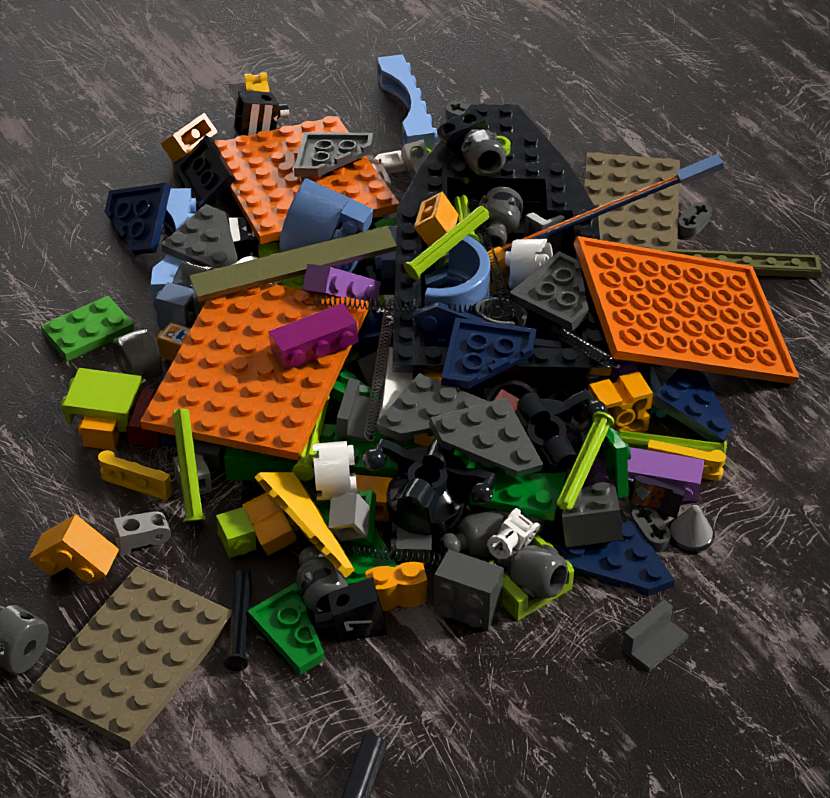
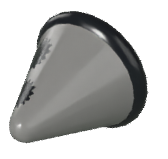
M692 505L679 515L677 519L674 518L668 524L671 532L670 541L683 551L701 552L709 548L714 542L715 531L698 505Z

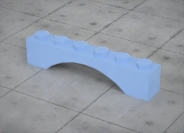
M403 54L377 58V77L382 89L398 97L409 110L408 116L402 122L403 145L423 139L426 148L432 151L434 149V142L438 141L437 130L432 127V118L430 114H427L425 101L421 100L420 88H416V79L414 75H411L410 63H406Z
M191 188L170 190L163 224L174 233L196 213V198L191 197ZM167 254L161 262L153 267L151 277L153 303H155L156 294L164 288L167 282L189 288V280L186 278V276H190L189 263Z

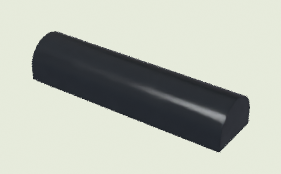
M368 732L363 735L341 798H370L387 749L386 742L379 736Z

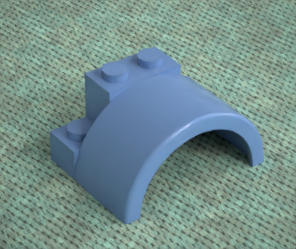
M305 178L296 192L285 217L280 235V251L285 252L367 231L372 222L373 208ZM341 222L343 225H342V227L340 228V230L338 231L337 235L334 236V235H335V232H336V230H337V227H338L339 223ZM367 259L333 268L357 274L358 270L366 267Z
M466 236L449 250L446 277L448 287L444 286V288L440 289L427 288L425 293L426 306L430 302L431 304L440 302L442 304L446 303L449 309L451 303V310H454V305L456 304L458 312L461 304L463 313L466 304L467 313L471 305L473 315L477 302L493 297V293H489L490 258L485 248L478 241L470 236ZM424 339V346H428L427 342Z

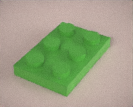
M109 296L41 325L43 335L66 361L135 331L134 323Z

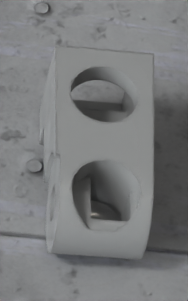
M423 139L403 145L401 157L404 164L406 163L412 179H414L421 164L429 155Z
M148 512L114 518V540L119 549L120 556L131 554V549L147 546L148 544H164L171 537L167 520L161 512Z

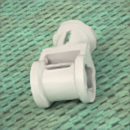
M515 508L503 522L498 534L493 535L488 540L487 546L490 553L498 559H507L511 555L513 548L518 551L532 541L540 529V524L537 522L532 523L520 514L521 510Z

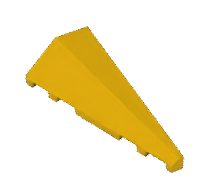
M260 472L254 477L265 492L295 522L305 537L345 578L355 570L333 532L328 528L327 522L308 490L294 472Z

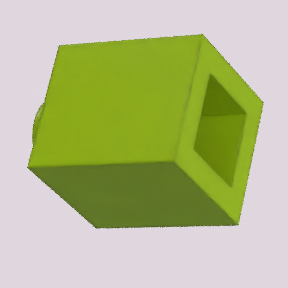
M244 507L216 515L218 535L229 558L256 550L255 530Z

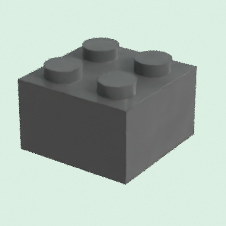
M599 482L593 486L582 487L573 509L570 511L561 510L566 547L623 540L621 514L615 483Z
M448 549L434 577V612L445 618H452L467 623L471 627L489 631L502 603L504 568Z

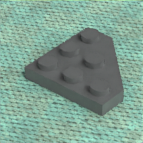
M304 132L294 166L295 177H319L372 153L374 133Z
M207 204L201 207L162 243V252L205 271L230 266L238 261L226 212Z
M561 252L555 254L509 292L512 302L571 331L589 317L580 261Z
M419 373L376 423V431L400 442L412 440V435L427 433L428 437L434 436L429 426L431 417L489 401L455 387L441 385L440 381Z
M507 397L430 418L429 426L438 444L444 449L451 451L453 448L468 454L467 458L488 467L492 464L506 470L505 474L514 478L538 472L542 469L543 463Z

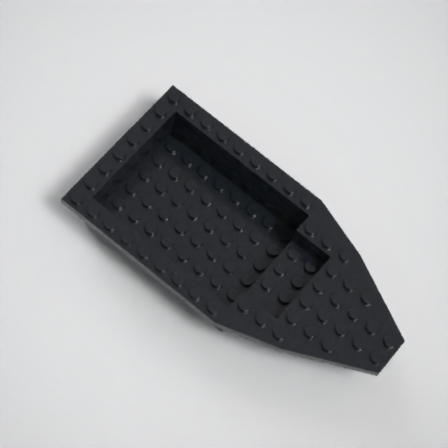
M471 104L464 112L475 109L485 119L486 130L496 133L497 136L509 139L511 143L510 153L506 156L505 164L498 173L486 177L477 175L466 163L462 154V145L457 149H449L442 140L421 164L397 207L395 300L397 310L400 300L402 310L404 301H406L407 311L410 301L412 311L415 301L416 310L419 308V302H421V308L424 307L425 293L428 288L424 274L434 271L435 268L429 271L425 270L420 274L418 280H414L406 272L404 263L411 262L428 248L414 226L421 203L434 195L443 192L456 210L454 201L456 196L461 197L465 195L468 201L471 198H477L478 202L473 201L469 204L470 206L473 203L479 204L482 197L486 196L488 191L495 187H508L515 190L523 200V210L519 222L520 227L507 235L506 242L508 243L524 238L525 217L527 214L535 213L545 220L563 215L565 217L564 221L596 208L570 164L518 105ZM598 216L563 230L561 253L579 260L573 244L578 236L600 240ZM581 267L589 317L573 331L567 328L565 330L610 355V349ZM448 282L435 288L440 289L444 288V286L448 287ZM394 308L393 372L414 373V379L419 373H443L449 346H424V337L410 309L406 312L404 308V311L401 312L399 308L397 312ZM570 346L571 348H533L532 356L469 389L460 388V390L483 399V387H494L503 381L516 380L524 382L531 388H537V394L541 399L564 402L573 395L585 391L586 375L611 376L612 367H605ZM591 346V349L588 352V354L592 353L591 350L594 348L593 346ZM601 352V355L598 358V360L601 359V356L604 354L603 352ZM608 356L607 360L605 361V364H607L608 360L610 359L609 356Z

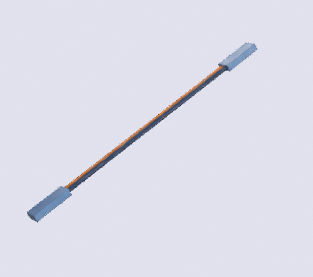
M716 154L677 170V174L671 178L522 239H544L675 184L681 183L682 186L725 169L719 154ZM512 243L501 248L505 252L511 251ZM448 265L424 274L428 288H435L447 283Z

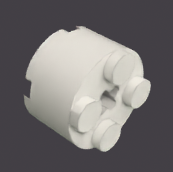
M516 239L512 242L511 251H507L505 254L506 266L510 267V290L517 287L553 257L552 247L550 243H546L547 239Z
M347 441L313 444V451H319V454H314L313 458L316 491H322V493H317V501L331 500V497L342 496L345 493H357L355 473L350 474L349 465H355L353 445H347Z

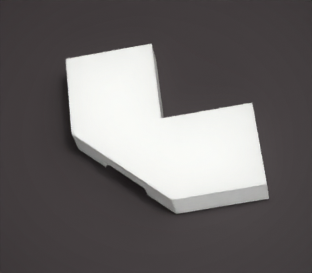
M401 150L378 154L372 164L389 189H391V181L388 174L407 171L406 163L404 164L401 157Z

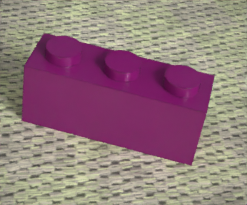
M343 303L269 331L271 351L284 371L359 342L357 322Z

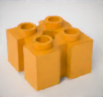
M639 371L619 376L614 383L607 379L589 384V391L594 399L605 403L608 414L614 419L612 427L614 431H618V433L619 431L637 433L648 431L650 415L646 409L651 408L653 392Z

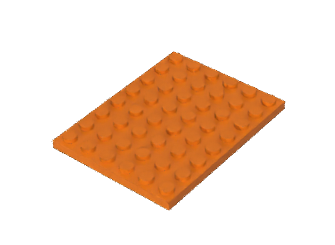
M328 116L317 121H305L294 126H282L280 129L271 131L264 130L258 132V134L248 136L240 135L235 139L226 141H215L216 146L236 177V180L228 189L260 244L280 240L283 223L289 207L305 179L303 177H295L294 166L303 133H349L337 116ZM366 156L319 177L307 178L373 208L372 218L397 213L399 201Z
M581 236L576 238L573 244L612 357L615 359L787 384H795L799 379L797 370L753 266Z
M269 283L207 299L140 421L142 429L175 435L172 413L177 409H188L192 437L195 440L299 461L352 345L284 371L271 351L269 331L331 308V305L329 307H326V304L323 306L325 295L327 306L330 296L333 306L335 296ZM310 295L311 297L307 296V297L304 298L303 301H304V303H306V304H312V305H313V304H314V301H315V295H316V302H317V305H318V304H319V301H320V295H321L322 306H321V304H320V305L317 307V306H316V303H315L314 306L305 305V304L302 302V299H303L304 296ZM336 296V304L339 305L340 297ZM341 297V304H344L345 297ZM346 297L347 307L349 305L350 298ZM351 298V305H352V307H353V305H354V300H355V299H353V298ZM356 299V306L358 308L359 299ZM361 300V306L363 308L364 300ZM366 301V307L368 308L369 302ZM349 306L347 310L357 322V330L359 332L368 310L365 306L364 309H361L360 306L358 309L355 306L352 309Z

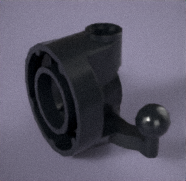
M589 390L577 393L564 402L541 399L537 393L533 392L521 397L517 402L515 413L543 463L541 471L534 473L566 472V482L584 443L581 432L571 423L572 415L584 405H587V418L593 421L592 416L595 412L600 411L608 414L606 404L595 400Z
M380 439L375 449L367 450L362 459L365 468L370 471H377L384 466V455H387L393 462L397 463L398 473L389 482L386 493V507L389 517L398 527L413 534L426 536L444 533L459 523L465 512L468 486H472L470 495L474 502L477 504L488 503L493 497L491 485L495 479V474L483 469L466 468V465L454 454L455 449L452 448L449 451L440 447L436 439L432 440L429 446L410 448L408 450L394 442Z

